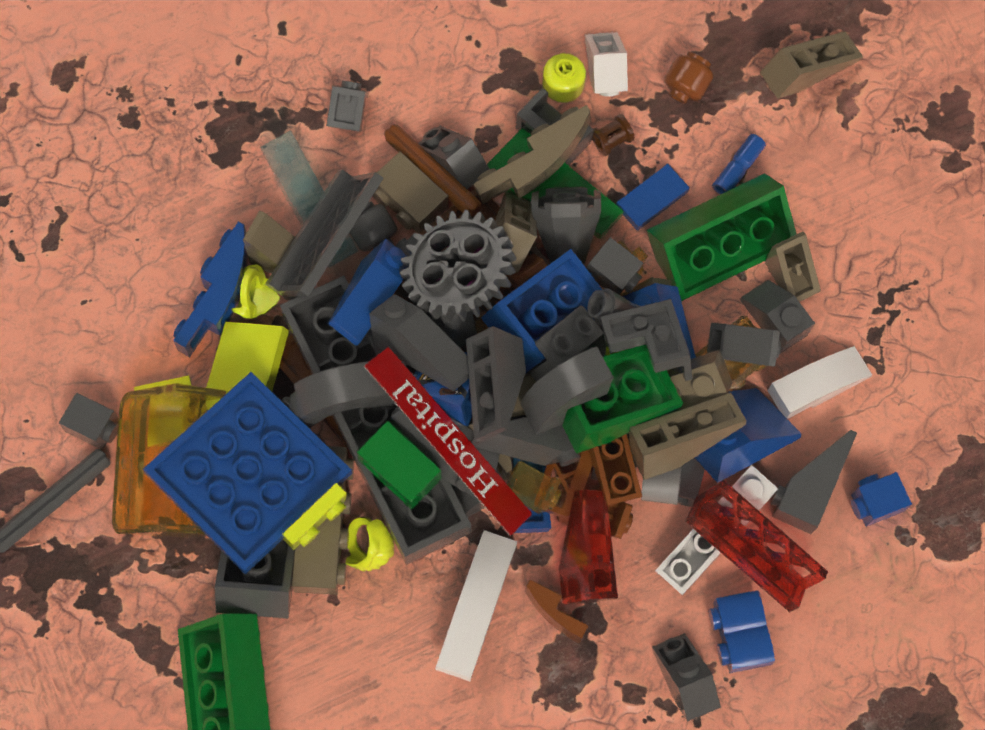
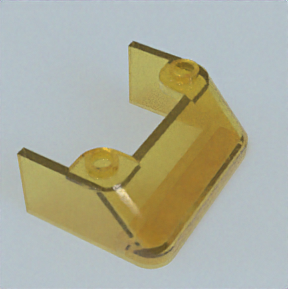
M175 383L130 391L123 396L119 407L112 525L117 534L173 537L207 536L144 473L143 468L208 411L206 401L221 399L226 395L225 390Z

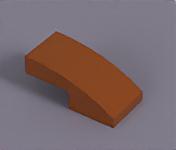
M529 580L525 592L538 612L558 631L580 644L588 625L557 610L562 598L560 594Z

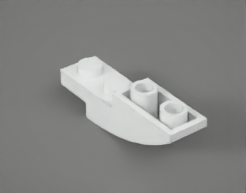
M751 465L655 571L683 595L753 519L758 511L776 493L778 488Z

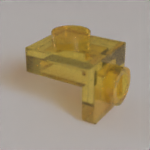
M522 461L516 463L506 482L525 506L538 514L545 512L547 508L552 510L562 493L558 489L562 481L556 476L551 478Z

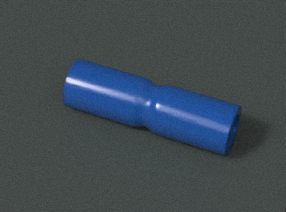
M755 134L748 136L733 156V160L726 165L712 184L713 189L718 194H723L737 186L745 175V171L752 166L766 147L764 140Z

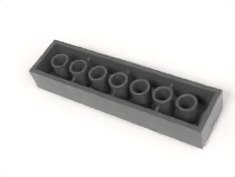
M341 276L313 289L309 297H296L280 305L283 318L312 375L336 367L370 362L383 351L373 345L371 328L362 341L355 346L328 324L349 285L345 276ZM397 404L393 407L356 408L333 414L332 417L406 565L471 533V523L451 484L443 480V478L411 510L358 461L357 451L387 421L410 441L391 418L392 411L398 407Z

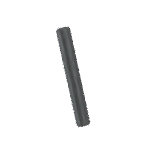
M101 449L93 451L0 528V552L3 553L105 470L111 464L107 455Z

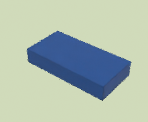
M666 164L620 199L616 205L624 211L623 216L638 231L687 194L690 187L669 164Z

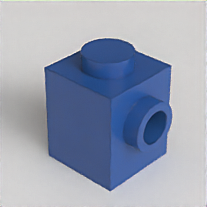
M897 472L883 478H879L878 474L868 476L858 482L860 487L851 494L853 498L851 500L852 510L859 520H863L866 527L900 514L912 505Z

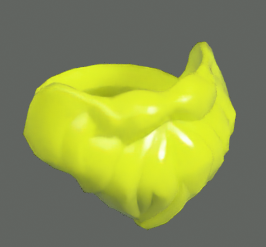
M258 264L248 265L244 268V276L240 288V301L236 308H231V311L246 319H255L266 314L280 300V296L265 285L268 278L265 276L263 268Z
M366 517L356 518L349 524L348 550L351 555L346 559V565L361 571H372L387 564L394 555L395 547L394 540L385 524L381 520H371ZM362 525H367L366 529L369 535L367 553L363 552L357 544V532Z

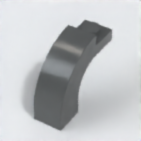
M368 362L325 370L294 384L295 392L290 395L289 409L307 427L311 428L328 416L342 411L363 407H393L396 403L364 367Z

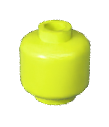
M567 53L554 55L546 62L543 69L542 86L548 92L550 99L556 102L567 103L574 101L581 95L586 79V70L583 62L578 57Z

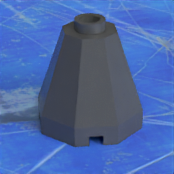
M551 187L546 189V196L539 197V191L532 192V215L534 220L537 221V229L550 263L572 249L584 264L601 213V191L594 190V196L588 195L587 188Z

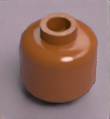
M693 52L677 56L664 78V83L670 89L668 95L683 104H686L688 100H701L714 77L710 69L711 63Z

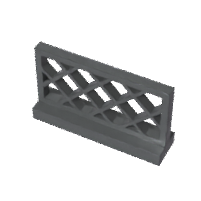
M343 169L338 170L265 285L288 301L296 297H309L384 178L376 172L351 176Z

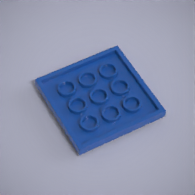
M252 372L143 468L144 473L244 574L250 571L284 539L283 533L335 483L340 486L352 474V469Z

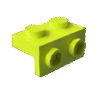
M335 483L283 533V540L293 550L300 544L303 547L307 546L319 534L320 531L317 528L326 519L330 522L333 521L346 508L344 502L346 501L347 493Z

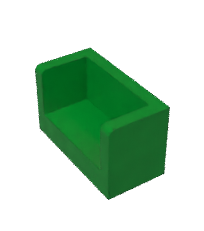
M388 421L357 451L358 461L411 510L442 478L441 470Z

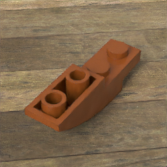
M627 434L607 444L589 449L606 506L642 498Z

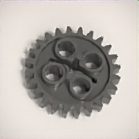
M465 210L461 219H458L454 211H451L449 221L444 222L440 216H437V226L432 227L430 224L425 223L424 227L427 233L424 236L414 233L413 236L418 243L416 245H406L405 248L411 256L401 258V262L406 269L400 271V275L405 281L402 287L409 294L408 297L412 303L417 305L424 313L429 312L435 320L442 314L447 322H451L455 313H457L462 321H465L467 311H472L478 317L480 316L479 307L481 305L491 310L493 307L489 299L492 297L502 299L503 295L499 291L500 286H511L510 281L505 275H512L516 272L511 262L516 260V256L512 251L514 246L502 226L498 227L492 217L486 221L481 212H478L472 218L469 211ZM449 246L446 250L440 252L443 248ZM482 248L479 252L474 253L477 249ZM442 278L438 283L433 284L437 279ZM476 280L472 285L467 286L470 281Z

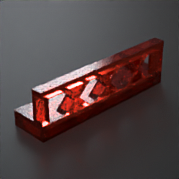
M725 480L695 498L685 522L788 612L800 607L806 589L826 579L828 571ZM722 495L733 505V508L721 506L715 498ZM741 520L753 522L759 527V530L748 529L741 523ZM767 543L779 545L785 550V553L773 551L767 546ZM793 566L804 567L811 574L803 577L793 569Z

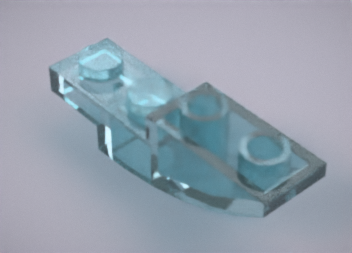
M290 130L260 146V149L276 176L274 178L303 226L325 191ZM350 234L347 235L328 267L358 252Z

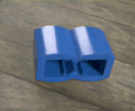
M759 591L716 598L713 602L714 608L709 609V617L712 629H719L722 643L717 644L721 665H727L729 673L773 665L775 655Z

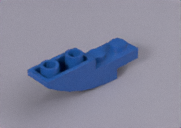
M239 221L233 230L228 229L224 233L219 243L220 249L215 256H210L204 262L200 271V278L207 291H202L197 296L193 304V312L187 320L183 319L174 331L173 336L175 338L173 341L177 350L189 358L208 330L221 336L225 322H229L234 313L231 311V308H236L238 304L244 268L248 263V255L243 242L246 229L244 224Z

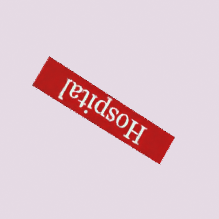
M387 347L364 367L511 536L532 515L531 511L394 352Z

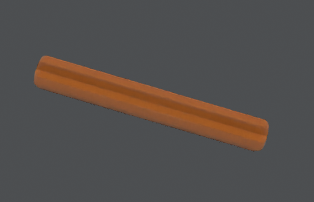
M393 124L389 129H386L384 132L386 141L395 150L403 153L448 195V199L462 213L468 210L473 218L481 211L480 201L399 125Z

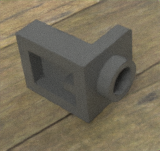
M342 80L341 86H332L326 126L360 132L365 102L369 91L361 90V83Z

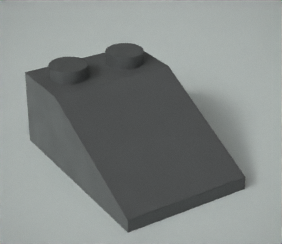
M282 539L246 574L221 550L215 582L216 613L257 614V616L289 619L293 591L292 578L295 550Z

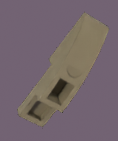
M585 105L580 109L573 107L560 116V120L552 125L543 124L538 126L530 133L531 136L527 138L529 153L520 152L512 156L507 161L508 164L497 171L493 168L482 173L478 177V181L474 183L476 193L482 204L513 188L520 199L552 176L569 158L583 138L591 122L588 106Z

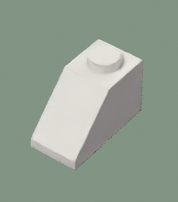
M618 32L585 34L590 83L594 93L610 97L618 95L619 92L628 91L627 52Z

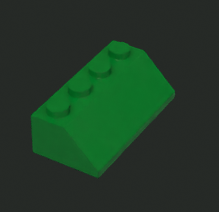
M765 173L647 229L655 259L667 280L671 281L672 286L678 287L681 301L765 261L772 246L797 234L784 186Z
M220 614L177 629L188 730H270L269 706L266 697L257 614Z

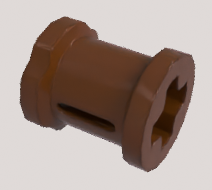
M621 114L615 116L614 121L603 128H594L592 137L593 143L603 156L609 155L611 149L623 142L630 143L635 139L631 125Z

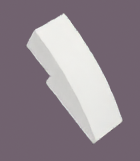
M855 346L786 375L773 382L767 391L779 411L789 419L809 407L814 408L872 376V373Z

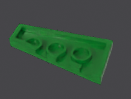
M521 128L488 162L489 169L495 168L497 171L508 164L507 161L512 156L520 152L529 153L527 138L531 135ZM564 163L546 181L521 198L531 202L532 192L539 191V197L546 196V189L551 187L587 188L588 195L594 196V190L598 189ZM513 188L507 190V192L516 195ZM602 193L601 213L594 232V236L602 239L615 225L624 212Z

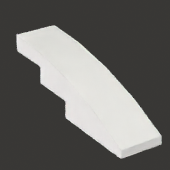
M485 530L483 531L435 670L467 681L471 680L518 541Z

